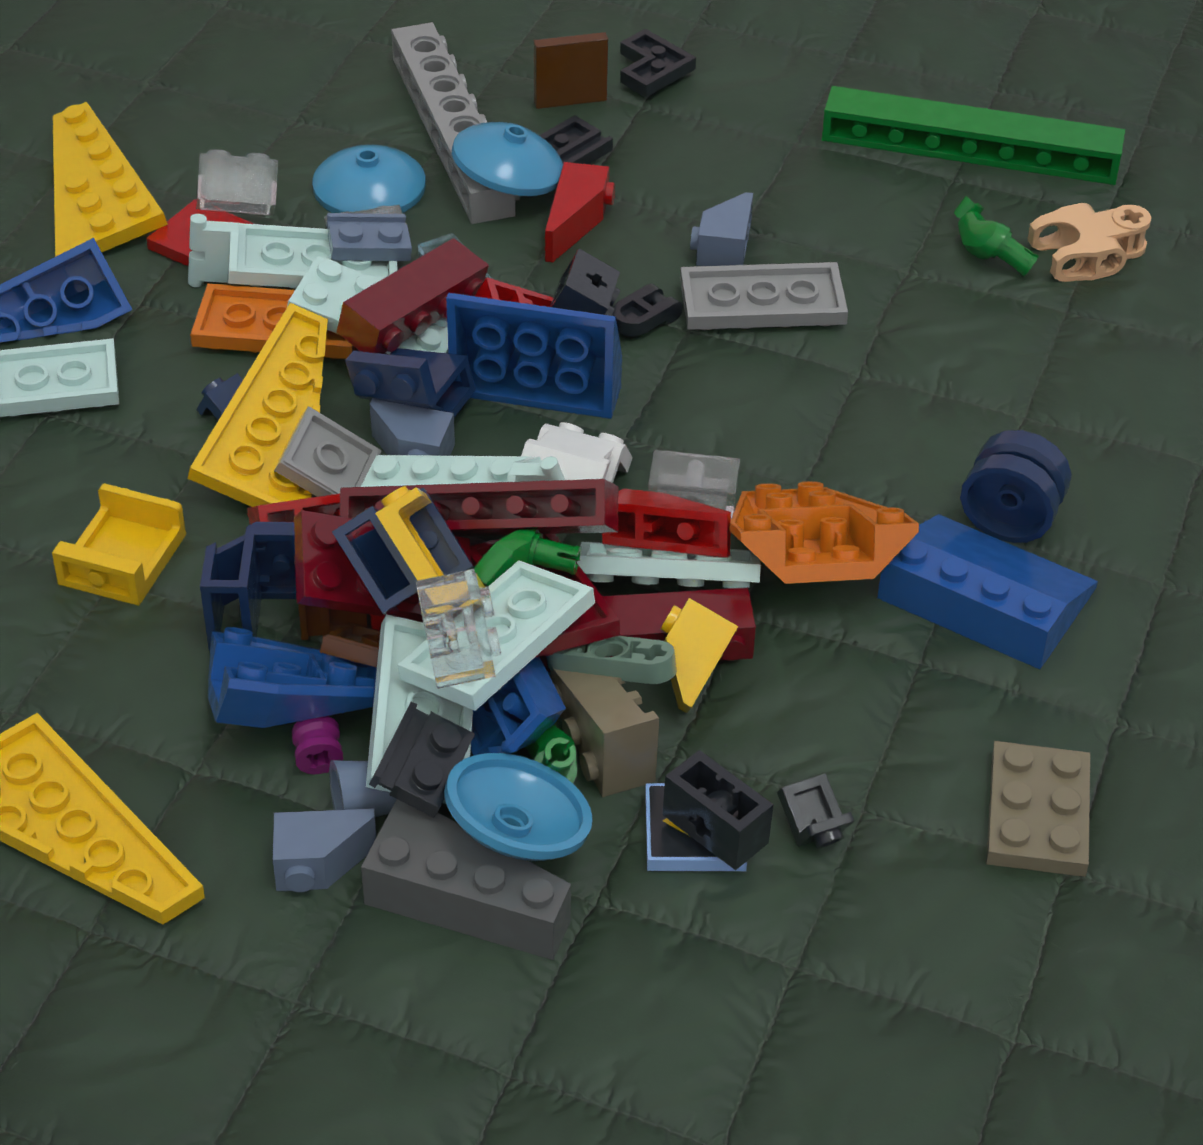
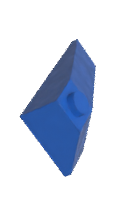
M94 238L0 284V343L97 329L133 310Z

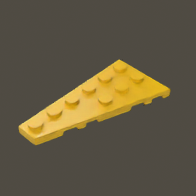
M87 102L71 105L64 111L53 115L55 257L92 238L95 239L101 252H104L168 225L164 212Z
M290 303L192 463L187 479L251 507L312 498V493L275 472L274 469L307 407L309 406L320 413V393L323 382L322 369L325 357L328 319Z
M38 713L0 733L1 842L162 925L205 898L203 885Z

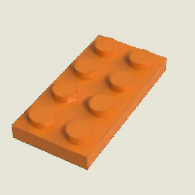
M208 283L190 334L192 347L260 352L285 312L288 301L295 290ZM327 330L325 357L347 359L356 350V347L339 334Z

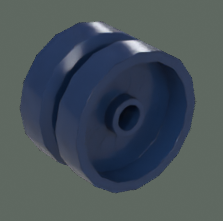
M1006 430L991 436L980 449L974 466L962 484L960 500L965 514L978 529L1002 541L1027 543L1041 538L1052 526L1058 513L1059 505L1063 502L1068 492L1072 476L1068 460L1056 445L1041 435L1024 430Z

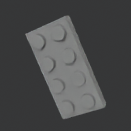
M837 262L680 268V283L687 330L749 329L755 327L786 328L791 326L847 324L848 309Z

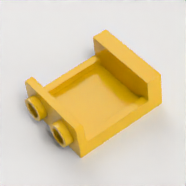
M104 483L98 490L100 509L75 544L60 541L52 552L58 585L140 606L186 536L182 505L169 499Z
M403 486L381 500L384 508L375 514L437 612L448 615L486 589L477 573L469 569L448 582L410 521V516L431 503L426 493L417 487L408 490L406 486Z

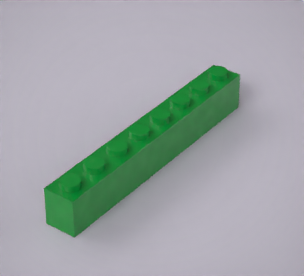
M832 86L824 110L822 141L1116 185L1126 129Z

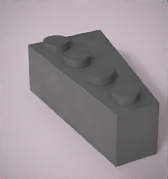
M398 799L394 803L361 866L365 905L554 960L571 922L570 883L527 860L508 857L486 848L471 838L458 823L438 812L433 818Z

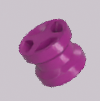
M323 716L298 721L294 724L292 739L293 744L297 747L295 750L296 766L300 771L313 775L328 773L331 760H343L342 745L338 742L340 738L339 724L334 718Z

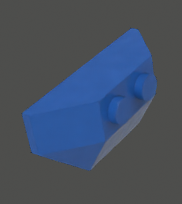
M540 657L533 658L476 711L473 710L472 732L475 735L471 741L470 748L473 756L484 753L511 754L535 743L549 727L555 724L558 717L564 712L566 707Z

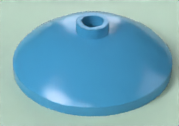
M507 122L475 124L459 132L452 146V157L457 166L471 179L490 189L512 195L537 196L549 193L558 186L563 168L560 156L551 144L523 126Z
M359 145L340 150L323 161L313 175L312 186L318 203L331 213L401 214L420 201L425 192L426 178L421 165L403 151L383 145Z
M484 753L465 758L453 767L445 784V802L458 825L481 845L508 857L528 861H546L567 856L577 851L585 843L592 827L591 809L580 790L557 771L525 757L505 753Z

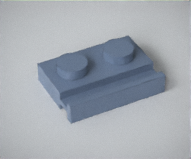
M327 213L326 227L328 229L331 259L338 261H411L412 246L408 226L405 223V214Z

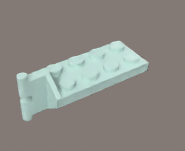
M193 214L190 217L189 248L193 251L189 253L188 284L192 287H200L205 281L242 284L254 287L274 286L296 289L317 255L332 260L328 229L207 221L206 216L202 214ZM333 260L343 266L366 275H371L379 280L397 271V261Z
M376 455L361 487L565 480L557 458L552 456L541 460L540 457Z

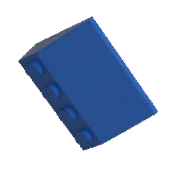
M448 293L446 297L448 354L467 355L476 388L470 398L612 419L622 379V351L616 316ZM460 374L455 379V381L462 382Z
M938 514L920 524L919 532L881 571L877 598L1030 666L1041 669L1097 588L1098 581Z

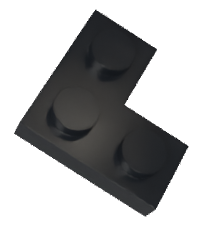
M643 29L620 42V54L635 62L620 70V83L644 97L655 93L696 69L695 56L647 29Z

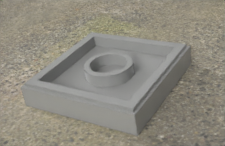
M308 406L302 414L274 471L317 497L339 494L340 488L361 487L376 455H380L382 450Z

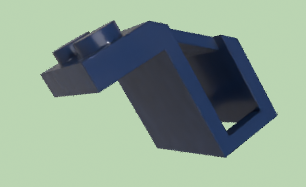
M397 348L389 355L353 351L345 360L355 395L370 401L377 399L454 413L455 417L476 390L467 355ZM459 374L462 382L455 381Z
M421 488L420 490L427 494L431 503L411 515L410 521L449 582L466 570H472L474 566L426 489ZM371 506L332 531L382 613L394 615L399 612L397 605L414 594L418 593L425 597L427 595L375 514L379 510ZM371 521L375 529L354 539L351 532Z
M254 522L246 527L245 535L217 548L216 542L206 547L200 592L209 651L212 631L221 632L226 604L239 598L242 627L252 631V636L257 637L262 599H297L294 522Z

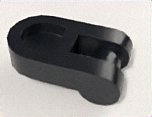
M650 283L618 301L613 306L615 309L612 316H616L619 333L627 337H637L665 321L668 323L675 322L683 311V304L674 297H665L662 289Z

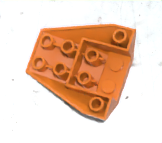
M808 481L798 483L797 489H781V485L768 483L756 485L755 491H742L730 521V532L785 584L874 579L919 532V523L904 513L903 509L885 507L824 487L823 483Z

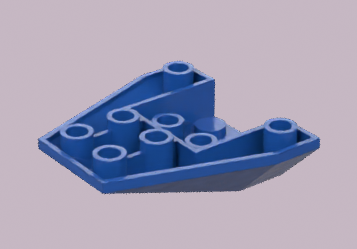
M227 627L224 633L212 631L207 697L215 722L267 728L373 707L377 667L320 653V649L253 637L252 631L243 628Z

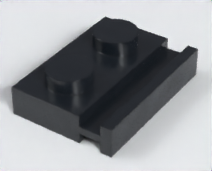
M576 115L539 135L557 151L563 164L564 162L590 164L613 150L612 137L604 138L601 136V130Z
M411 701L369 785L376 788L378 784L390 790V796L434 818L445 798L444 789L448 776L453 767L463 760L475 733L432 711L428 715L416 709L418 704Z

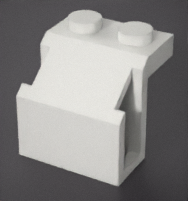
M561 422L559 427L545 423L541 427L537 440L530 438L526 441L521 455L540 457L541 460L550 456L557 458L565 480L606 479L613 483L617 471L628 473L633 458L621 438L607 433H600L599 437L583 434L584 430L582 428L565 422Z

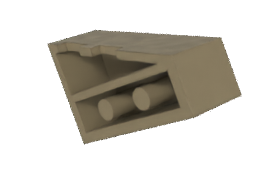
M556 669L550 670V678L566 707L560 715L563 732L574 740L580 754L579 759L583 775L587 781H594L602 798L646 785V783L656 782L659 717L654 711L644 713L638 705L642 704L641 695L636 690L627 693L621 686L625 681H622L619 677Z

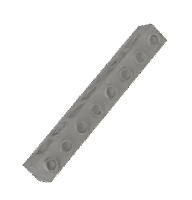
M433 22L391 29L393 61L470 223L476 224L514 217L515 200L520 199L519 195L499 192L474 181L457 166L452 157V146L456 135L472 125L486 123L487 121L484 114L478 113L474 94H469L467 91L464 74H459L457 71L455 56L448 54L444 35L439 36Z

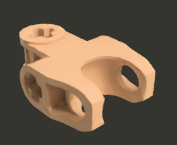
M1087 203L1073 204L1042 215L1030 223L1028 242L1033 248L1040 251L1058 249L1052 255V266L1050 269L1054 279L1062 282L1100 279L1119 272L1124 267L1127 259H1135L1145 253L1147 245L1145 234L1146 230L1150 227L1151 215L1145 208L1137 205H1122L1115 209L1095 212ZM1057 226L1058 230L1056 232L1039 237L1046 227ZM1075 258L1076 264L1074 266H1072L1069 269L1062 270L1063 265L1067 261Z

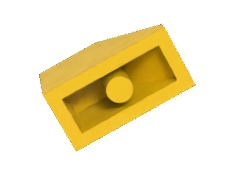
M690 598L683 609L674 605L660 628L668 634L664 641L674 647L677 672L671 679L678 708L685 713H688L738 628L737 625Z

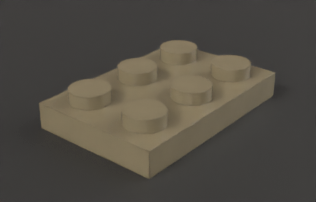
M994 741L991 764L986 864L1086 877L1089 865L1090 752Z

